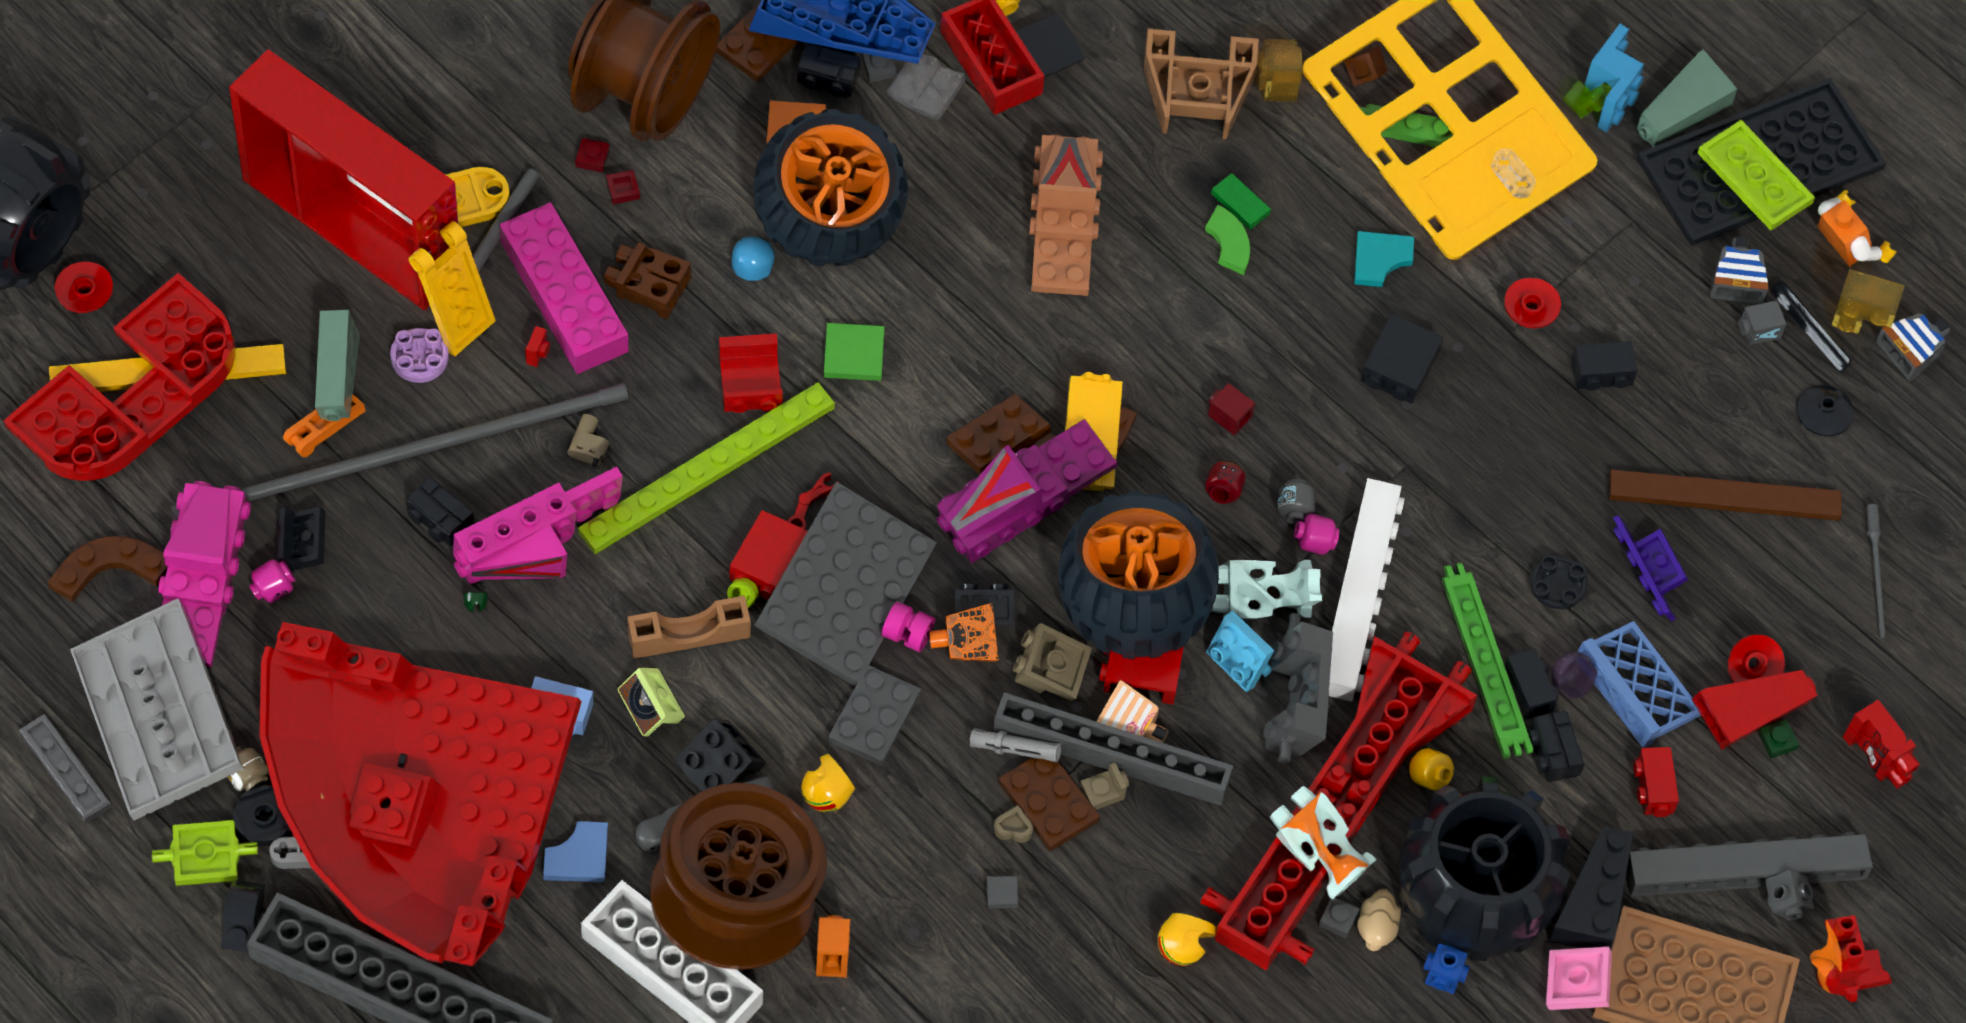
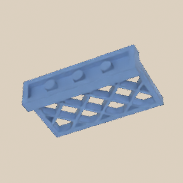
M1634 621L1596 640L1590 638L1582 642L1574 656L1642 748L1651 745L1656 738L1701 716L1692 701V696ZM1631 633L1637 641V647L1622 643L1623 635ZM1605 645L1615 648L1614 658L1606 656L1599 647ZM1620 650L1635 654L1634 663L1620 660ZM1640 656L1651 659L1655 664L1654 669L1639 665ZM1620 667L1633 671L1632 679L1622 678L1617 668ZM1640 673L1653 677L1652 685L1648 686L1636 682L1637 674ZM1657 679L1668 681L1672 686L1671 692L1656 688ZM1635 690L1650 694L1649 703L1640 701L1634 694ZM1655 696L1669 699V709L1654 705ZM1675 701L1685 704L1691 712L1684 714L1674 711ZM1652 713L1666 716L1667 723L1659 727L1653 719Z

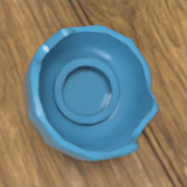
M743 237L734 246L731 267L737 276L745 280H761L771 273L775 251L770 242L761 237Z

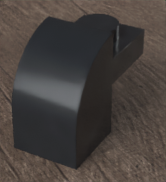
M234 880L226 897L222 918L224 927L221 948L248 952L247 942L255 931L257 920L262 914L265 884Z

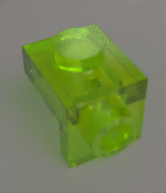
M1577 81L1565 94L1563 101L1580 118H1583L1592 111L1598 113L1603 109L1605 99L1612 88L1604 82L1589 91L1580 81Z

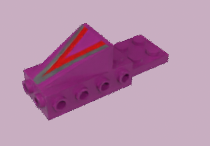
M1083 419L1038 448L1036 445H1033L1030 448H1023L1014 453L1009 445L1004 447L978 478L969 481L961 491L956 494H948L940 501V504L937 505L939 517L936 520L945 533L949 532L952 536L953 545L959 554H965L972 564L976 560L988 555L1000 545L1009 542L1024 530L1036 525L1048 515L1063 508L1069 503V497L1117 468V462L1087 421Z

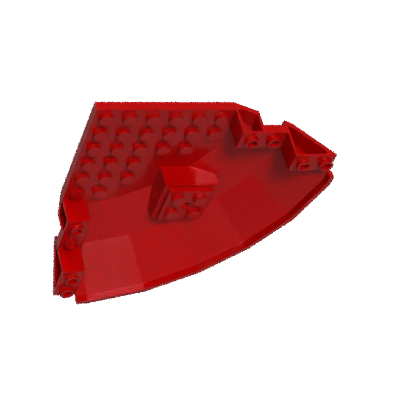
M282 622L275 648L265 646L261 659L260 740L277 805L311 868L362 923L428 961L442 963L446 960L473 966L502 933L505 927L504 919L510 899L520 898L532 874L582 701L577 697L412 665L399 653L348 644L334 632ZM358 655V661L354 664H351L352 658ZM401 753L407 754L406 763L403 768L398 767ZM384 799H390V806L386 809H383L381 807L382 801ZM491 897L494 898L493 904L489 907H486L485 903L487 899Z

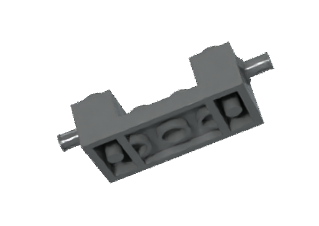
M1297 613L1289 615L1287 633L1271 646L1274 650L1271 656V670L1291 676L1288 684L1290 702L1287 709L1268 721L1263 731L1265 750L1279 754L1278 761L1281 763H1289L1291 758L1296 760L1326 739L1333 631L1301 622L1302 616Z

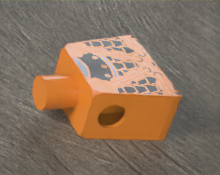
M992 604L948 615L945 617L946 629L929 631L931 649L948 647L949 658L952 660L998 662L999 660Z

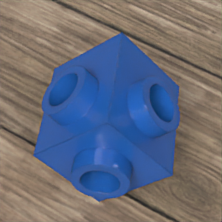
M1439 943L1436 953L1429 952L1423 969L1429 971L1425 984L1454 994L1457 983H1464L1470 966L1464 964L1468 953L1462 952L1460 949L1450 945Z

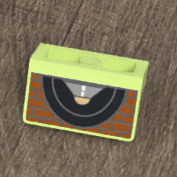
M638 668L618 687V692L642 736H649L662 723L678 724L685 717L658 668Z

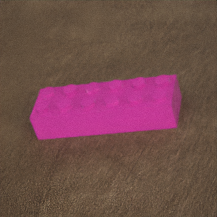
M551 202L499 224L500 242L576 374L629 352L627 331Z

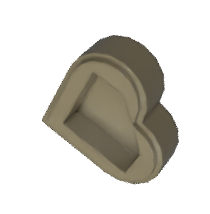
M1016 805L996 818L994 833L1002 840L1012 838L1018 843H1025L1033 835V825L1019 805Z

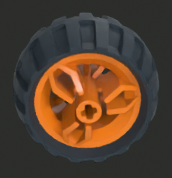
M825 109L817 115L814 112H809L796 117L790 124L781 127L764 147L758 159L753 179L756 213L763 222L764 230L774 243L779 242L784 247V252L792 258L796 259L798 256L810 261V265L823 267L826 263H834L836 267L849 265L855 260L866 258L879 250L897 229L905 211L908 194L907 172L903 167L902 155L896 144H891L888 141L887 132L878 124L874 126L864 120V116L854 112L851 115L839 113L838 109ZM796 177L817 185L796 183ZM843 191L864 193L865 200L845 193Z
M1131 491L1120 496L1111 495L1104 498L1096 506L1091 505L1070 529L1062 547L1058 566L1061 600L1069 619L1079 634L1086 641L1090 640L1099 650L1108 654L1110 651L1122 654L1123 658L1128 659L1146 656L1156 658L1162 656L1165 652L1170 650L1176 651L1183 647L1191 636L1194 637L1208 619L1216 599L1219 582L1216 550L1208 530L1199 517L1195 518L1189 507L1181 502L1176 503L1168 499L1166 495L1155 493V495L1142 494L1141 491ZM1167 572L1170 576L1159 575V573ZM1106 574L1119 575V577L1109 578Z

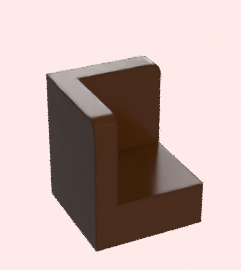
M1379 45L1356 52L1344 60L1353 87L1378 79L1388 72Z

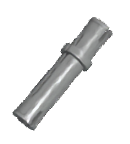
M974 728L970 736L971 747L993 750L996 754L1000 755L1012 753L1058 762L1061 755L1060 743L1008 735L1006 731L1000 730L997 733Z

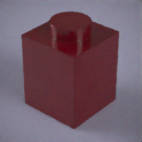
M1229 383L1222 390L1217 389L1208 400L1210 404L1208 416L1234 436L1253 417L1255 402Z

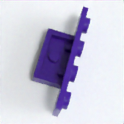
M1619 515L1613 517L1617 524L1613 530L1621 543L1626 541L1630 549L1626 554L1634 567L1639 566L1643 574L1639 576V579L1647 592L1652 590L1656 598L1652 600L1656 611L1660 616L1665 614L1670 621L1675 620L1676 617L1663 594L1689 579L1664 532L1659 529L1635 542L1623 519Z

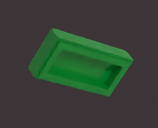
M1232 173L1211 190V194L1249 230L1270 215L1271 209Z

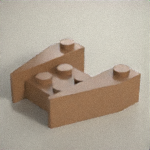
M1148 29L1143 70L1162 134H1167L1170 115L1223 120L1222 139H1227L1254 81L1258 61L1259 39L1231 36L1228 59L1218 60L1175 56L1176 31Z

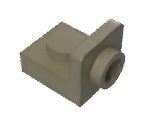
M1115 762L1109 764L1108 771L1080 781V788L1084 796L1095 810L1124 800L1126 789L1129 787L1126 773L1124 770L1119 771Z

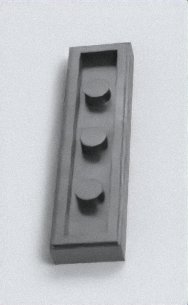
M45 714L19 729L21 737L85 824L111 808L109 800Z

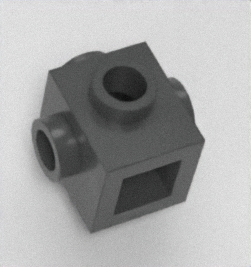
M1789 869L1765 880L1769 895L1767 901L1772 913L1784 917L1786 920H1797L1802 918L1804 913L1814 909L1812 902L1813 891L1806 875Z

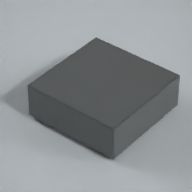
M987 876V909L1018 908L1017 876Z

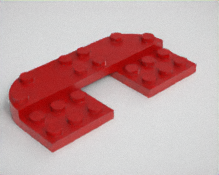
M179 273L113 327L115 334L153 367L152 370L118 399L111 403L76 370L68 365L3 420L5 427L42 459L46 468L53 473L71 480L90 481L102 479L119 472L213 393L229 375L235 360V342L229 323L222 311Z

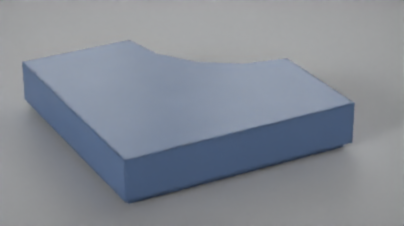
M577 821L575 832L566 842L555 847L545 848L544 880L605 882L608 822Z

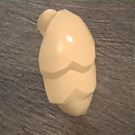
M1388 889L1376 891L1362 903L1357 927L1360 935L1366 941V947L1371 951L1380 950L1382 946L1392 942L1398 933L1401 909L1397 905L1393 893Z

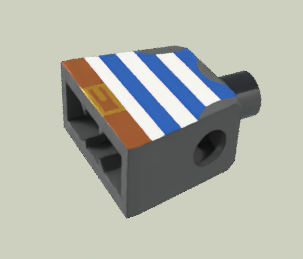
M1735 237L1732 240V247L1725 246L1721 250L1709 298L1762 304L1768 292L1763 252L1749 249L1748 238Z
M1918 313L1884 326L1876 343L1910 382L1941 355L1946 344L1943 337L1949 334L1950 329L1943 319H1939L1931 324L1923 314Z

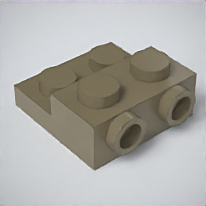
M1042 623L1032 630H1027L1021 641V646L1025 647L1023 656L1020 655L1013 666V671L1017 673L1015 682L1040 694L1047 690L1065 700L1074 701L1077 698L1092 647Z

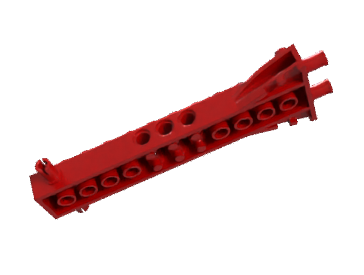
M1404 632L1395 648L1374 636L1355 719L1309 787V790L1315 796L1320 792L1326 795L1349 829L1345 835L1349 843L1352 842L1407 756L1431 742L1453 725L1458 724L1462 718L1473 711L1477 695L1462 687L1467 677L1472 673L1471 668L1466 664L1461 671L1460 668L1463 662L1456 661L1447 677L1415 660L1410 656L1420 644V639L1414 635L1410 641L1411 632ZM1297 806L1292 815L1295 816L1301 809ZM1329 819L1323 822L1325 829L1333 831L1336 827ZM1276 837L1236 899L1231 900L1215 891L1212 887H1209L1206 891L1207 893H1204L1200 904L1223 916L1217 926L1214 940L1266 971L1278 953H1282V951L1300 961L1303 965H1306L1312 957L1315 948L1293 937L1292 933L1329 877L1327 870L1319 859L1314 864L1315 868L1312 871L1308 870ZM1303 842L1301 844L1303 852L1306 855H1312L1313 849L1311 845ZM1330 843L1327 846L1332 855H1339L1341 853V848L1338 845Z

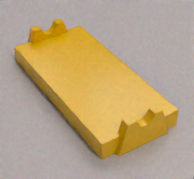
M1086 372L1081 376H1071L1069 379L1065 431L1085 419L1116 461L1123 382L1112 380L1110 374L1095 375L1093 372ZM1116 468L1083 488V490L1104 492V489L1113 490Z

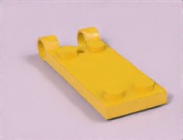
M451 221L440 230L443 240L450 248L434 261L425 249L419 248L408 260L419 275L443 342L448 347V353L455 357L496 320L468 245L467 235L458 223Z

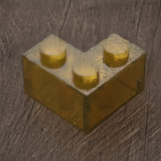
M1264 39L1262 50H1258L1257 67H1261V73L1258 74V90H1263V101L1297 102L1303 72L1301 47H1297V40Z
M1849 269L1831 326L1837 327L1844 332L1859 334L1864 319L1875 325L1891 328L1905 285Z

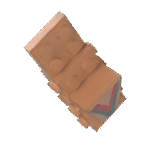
M1057 134L1042 135L1041 146H1035L1034 162L1039 163V170L1034 169L1032 186L1038 187L1037 194L1032 193L1031 210L1036 211V218H1030L1029 234L1034 235L1031 292L1088 296L1092 239H1098L1099 223L1093 222L1094 215L1099 216L1100 199L1096 198L1097 191L1100 192L1102 175L1096 174L1097 167L1102 168L1103 151H1098V139L1062 137Z

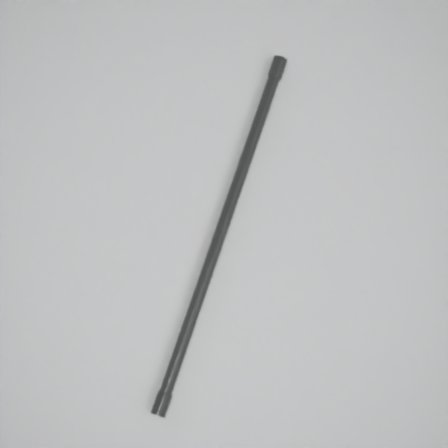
M624 383L614 385L587 395L241 488V491L245 493L248 502L594 407L628 400L627 389ZM172 505L170 507L173 518L178 520L180 510H177L176 505Z

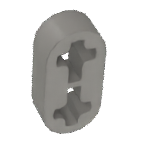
M295 837L279 838L270 845L269 852L274 866L282 869L311 868ZM281 848H287L286 858H280Z

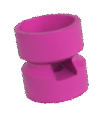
M896 601L885 620L882 636L897 643L903 640L904 646L920 653L929 640V631L933 630L936 618L921 611L915 614L912 607Z

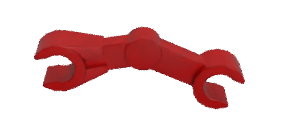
M832 473L823 474L811 490L799 495V503L795 515L791 516L787 522L799 524L801 528L806 530L805 516L808 508L818 498L828 496L834 485L826 486L825 483L831 480Z

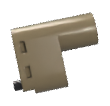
M583 414L567 453L576 460L590 463L593 467H597L605 456L609 441L603 437L593 435L598 419L590 414Z

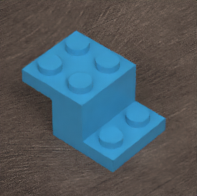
M1621 24L1618 25L1592 60L1583 89L1585 94L1604 104L1597 127L1606 133L1613 124L1617 126L1621 122L1625 114V107L1627 105L1631 107L1639 95L1637 90L1644 79L1641 76L1644 64L1624 53L1629 45V41L1626 40L1629 29Z

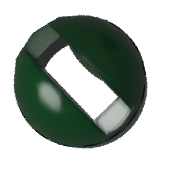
M464 592V605L467 610L473 612L474 604H477L478 612L485 609L488 601V592Z

